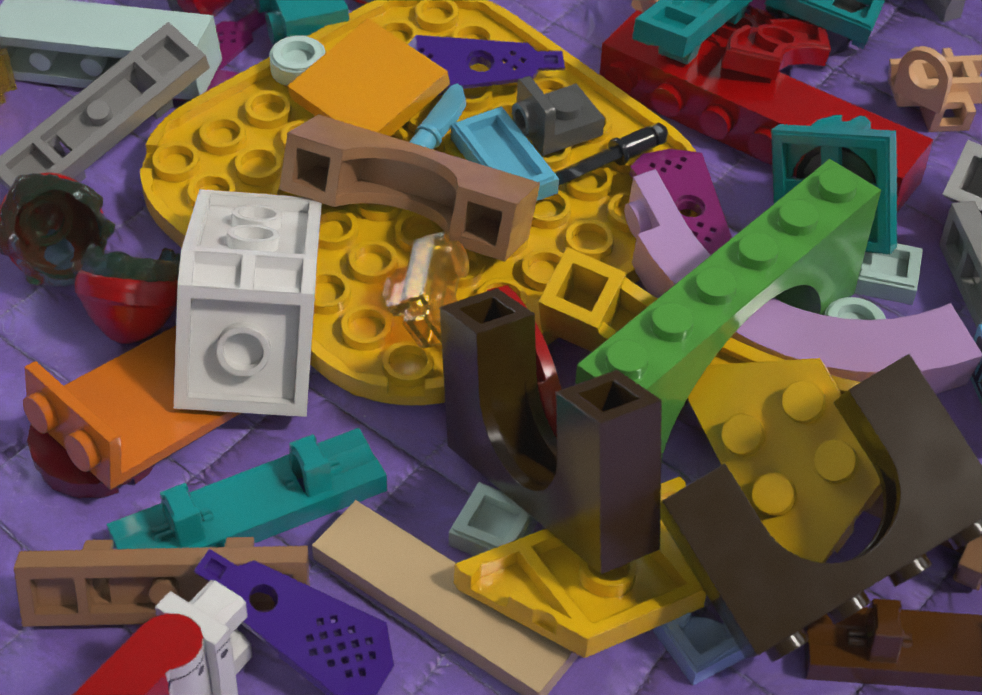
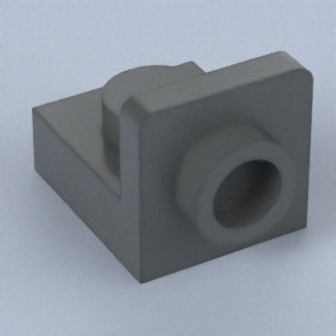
M530 76L518 79L517 102L512 106L513 120L523 134L529 137L542 156L603 135L605 118L577 84L544 94Z

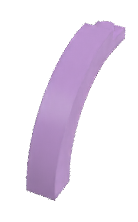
M654 169L634 176L629 203L624 208L628 227L633 236L637 238L632 265L646 290L654 297L659 298L711 255L688 227L657 170ZM772 298L749 317L731 336V338L784 360L820 358L831 375L858 382L864 381L907 354H910L935 394L966 385L982 359L980 349L951 303L916 315L893 319L860 320L820 315L792 307Z

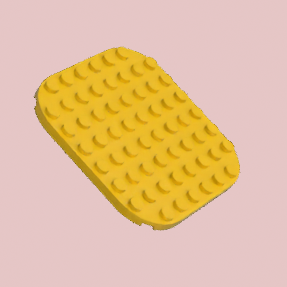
M374 0L350 12L349 21L327 25L307 36L319 41L327 53L369 18L406 44H409L415 35L521 42L529 43L536 51H562L565 69L560 71H539L533 79L544 94L577 84L603 115L605 121L602 136L542 156L529 137L526 136L553 172L607 149L612 138H622L658 122L667 128V142L645 153L665 149L696 152L690 142L668 122L502 6L488 0ZM270 57L175 109L157 125L145 144L147 153L143 166L140 168V178L146 206L156 224L181 248L199 189L298 196L279 190L287 133L315 116L292 100L288 87L278 83L273 78ZM483 64L470 66L471 69L479 72L489 70ZM518 83L463 89L466 107L457 122L501 106L513 120L512 106L517 102ZM443 95L436 96L391 137L409 142L415 135L417 126L422 124ZM450 129L442 137L440 146L433 150L465 159L451 140ZM642 154L629 159L628 163L623 166L613 161L572 181L559 185L557 194L536 201L529 238L505 262L448 244L446 234L439 225L409 210L371 203H355L337 207L322 203L310 365L330 382L358 397L396 405L444 403L440 307L487 292L488 289L508 285L523 301L527 309L535 314V322L546 344L549 345L559 337L541 329L538 301L566 247L626 272V278L633 283L640 280L632 265L637 238L633 236L628 227L624 208L629 203L633 182L629 175L630 168ZM689 209L679 211L684 216H698L696 212Z

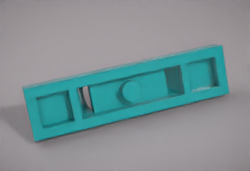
M659 0L635 19L632 39L646 45L658 46L659 54L683 64H688L697 57L702 42L726 22L736 24L744 17L748 4L752 0Z
M360 428L317 443L315 435L311 434L290 442L288 455L189 492L187 484L182 483L161 491L160 504L107 523L110 540H113L114 549L224 547L228 537H254V542L257 543L348 507L355 500L361 502L388 491L387 474L373 454ZM303 477L306 492L303 491L297 479Z

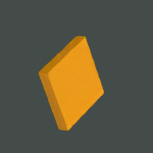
M367 18L287 85L291 99L314 116L319 114L391 137L450 85L447 70Z

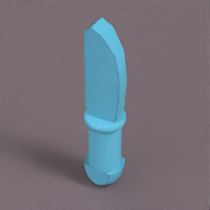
M454 84L448 88L422 124L417 126L415 135L409 141L410 143L429 149L440 146L442 137L451 129V124L457 122L466 107V98L462 86Z

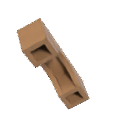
M318 114L287 133L279 190L333 207L355 203H371L409 210L439 225L446 234L448 244L505 262L529 238L540 182Z

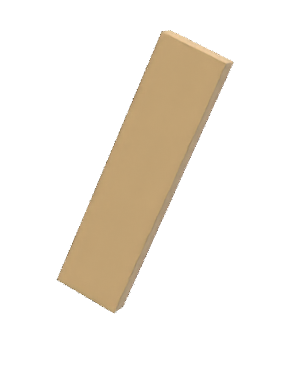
M357 500L312 544L314 560L521 695H548L579 656L459 591L453 583L454 561Z

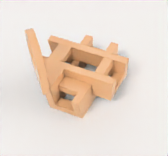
M919 46L909 50L902 58L889 59L888 82L897 107L919 106L928 132L968 131L976 114L974 104L982 103V76H980L982 72V55L954 56L951 48H943L942 54L932 48ZM952 109L955 117L943 118L945 110Z

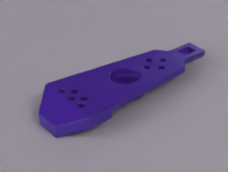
M415 35L408 44L448 71L450 85L437 96L443 95L444 91H447L454 84H459L463 89L518 83V79L527 76L534 79L539 71H560L565 69L562 51H536L529 43ZM483 64L489 70L479 72L471 69L470 66Z

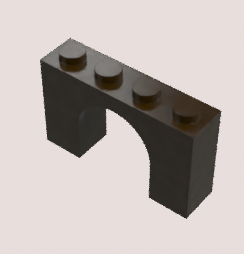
M498 288L441 306L440 323L448 447L601 575L660 550L662 400L620 371H611L556 392V438L545 416L538 391L535 314Z
M910 354L850 388L833 402L872 462L880 479L883 494L882 516L877 531L869 544L851 560L841 563H819L801 558L782 547L764 527L725 463L661 501V521L745 658L755 657L765 652L770 661L774 662L809 641L803 628L825 614L828 615L833 624L846 619L871 603L864 590L888 576L893 586L896 587L929 568L932 563L925 553L947 539L956 550L982 535V465Z

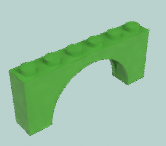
M827 160L577 364L575 385L618 370L662 400V462L671 430L694 386L725 343L759 308L775 297L792 307L824 315L827 307L832 302L841 298L851 297L855 293L881 189L833 160Z

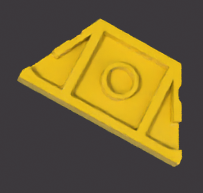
M820 358L709 365L687 399L720 464L723 465L725 463L764 527L782 547L801 558L826 563L834 551L836 553L840 551L853 533L854 523L864 510L870 509L882 493L880 479L872 462L833 403L842 394L826 365Z
M680 476L661 483V501L686 487L685 481ZM662 521L660 523V550L602 575L546 528L455 563L453 583L459 591L583 658H587L675 620L688 612L691 613L703 608L706 599L704 589Z

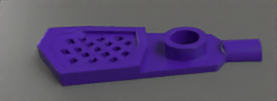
M209 549L193 571L208 582L214 580L242 597L246 602L248 617L241 624L279 653L278 657L326 695H377L394 667L387 622L255 560L237 566ZM254 593H265L273 599L275 608L268 612L257 611L250 604L249 597ZM341 660H346V664H342ZM332 662V666L328 667L327 663Z

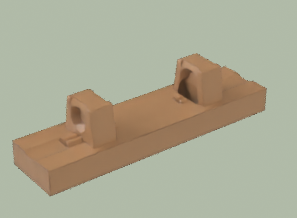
M228 537L224 547L113 549V540H86L82 550L19 551L14 565V575L22 627L144 624L157 616L155 606L170 591L189 603L205 587L208 581L193 571L209 549L237 566L255 560L310 586L308 546L254 547V537ZM254 593L249 597L250 604L257 611L268 612L275 608L273 599L265 593Z

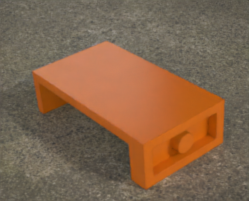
M176 326L65 385H62L37 361L24 366L26 397L23 399V408L31 425L40 433H49L66 449L70 459L77 468L83 472L90 471L110 490L241 414L235 412L173 409Z

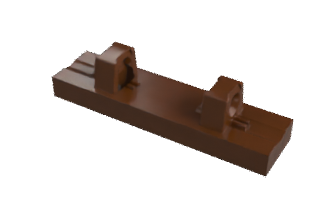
M874 598L871 600L869 607L862 608L836 624H833L828 615L825 614L803 628L809 638V641L804 644L806 680L982 692V615L901 609L900 600Z

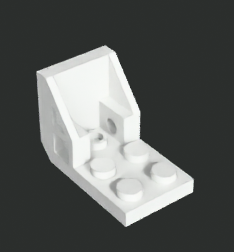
M199 189L180 256L177 286L173 409L307 417L322 203L298 196Z

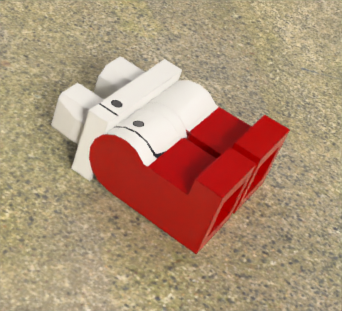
M210 580L189 603L170 591L155 606L157 616L144 623L72 695H238L236 674L252 658L251 643L245 638L243 633L236 630L248 617L245 600L214 580Z

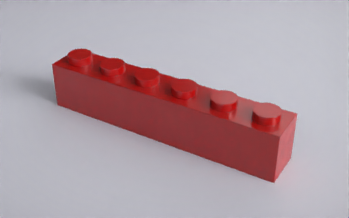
M636 10L602 43L599 75L646 108L769 165H772L771 130L778 124L811 126L818 119L833 115H842V121H851L858 116H866L871 122V129L896 131L898 170L897 213L922 182L934 139L781 72H778L777 78L774 80L721 68V60L725 48L715 43L704 40L697 57L688 64H683L658 53V46L646 45L632 39L635 19L643 13L639 10ZM804 154L801 157V159L795 166L793 176H796L798 165L800 164V162L806 154Z

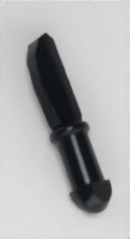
M658 122L622 138H612L607 149L554 172L559 178V185H563L613 161L621 166L627 164L629 159L667 142V128Z

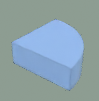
M688 612L675 620L653 629V632L692 685L745 659L726 625L709 618L691 616V613Z

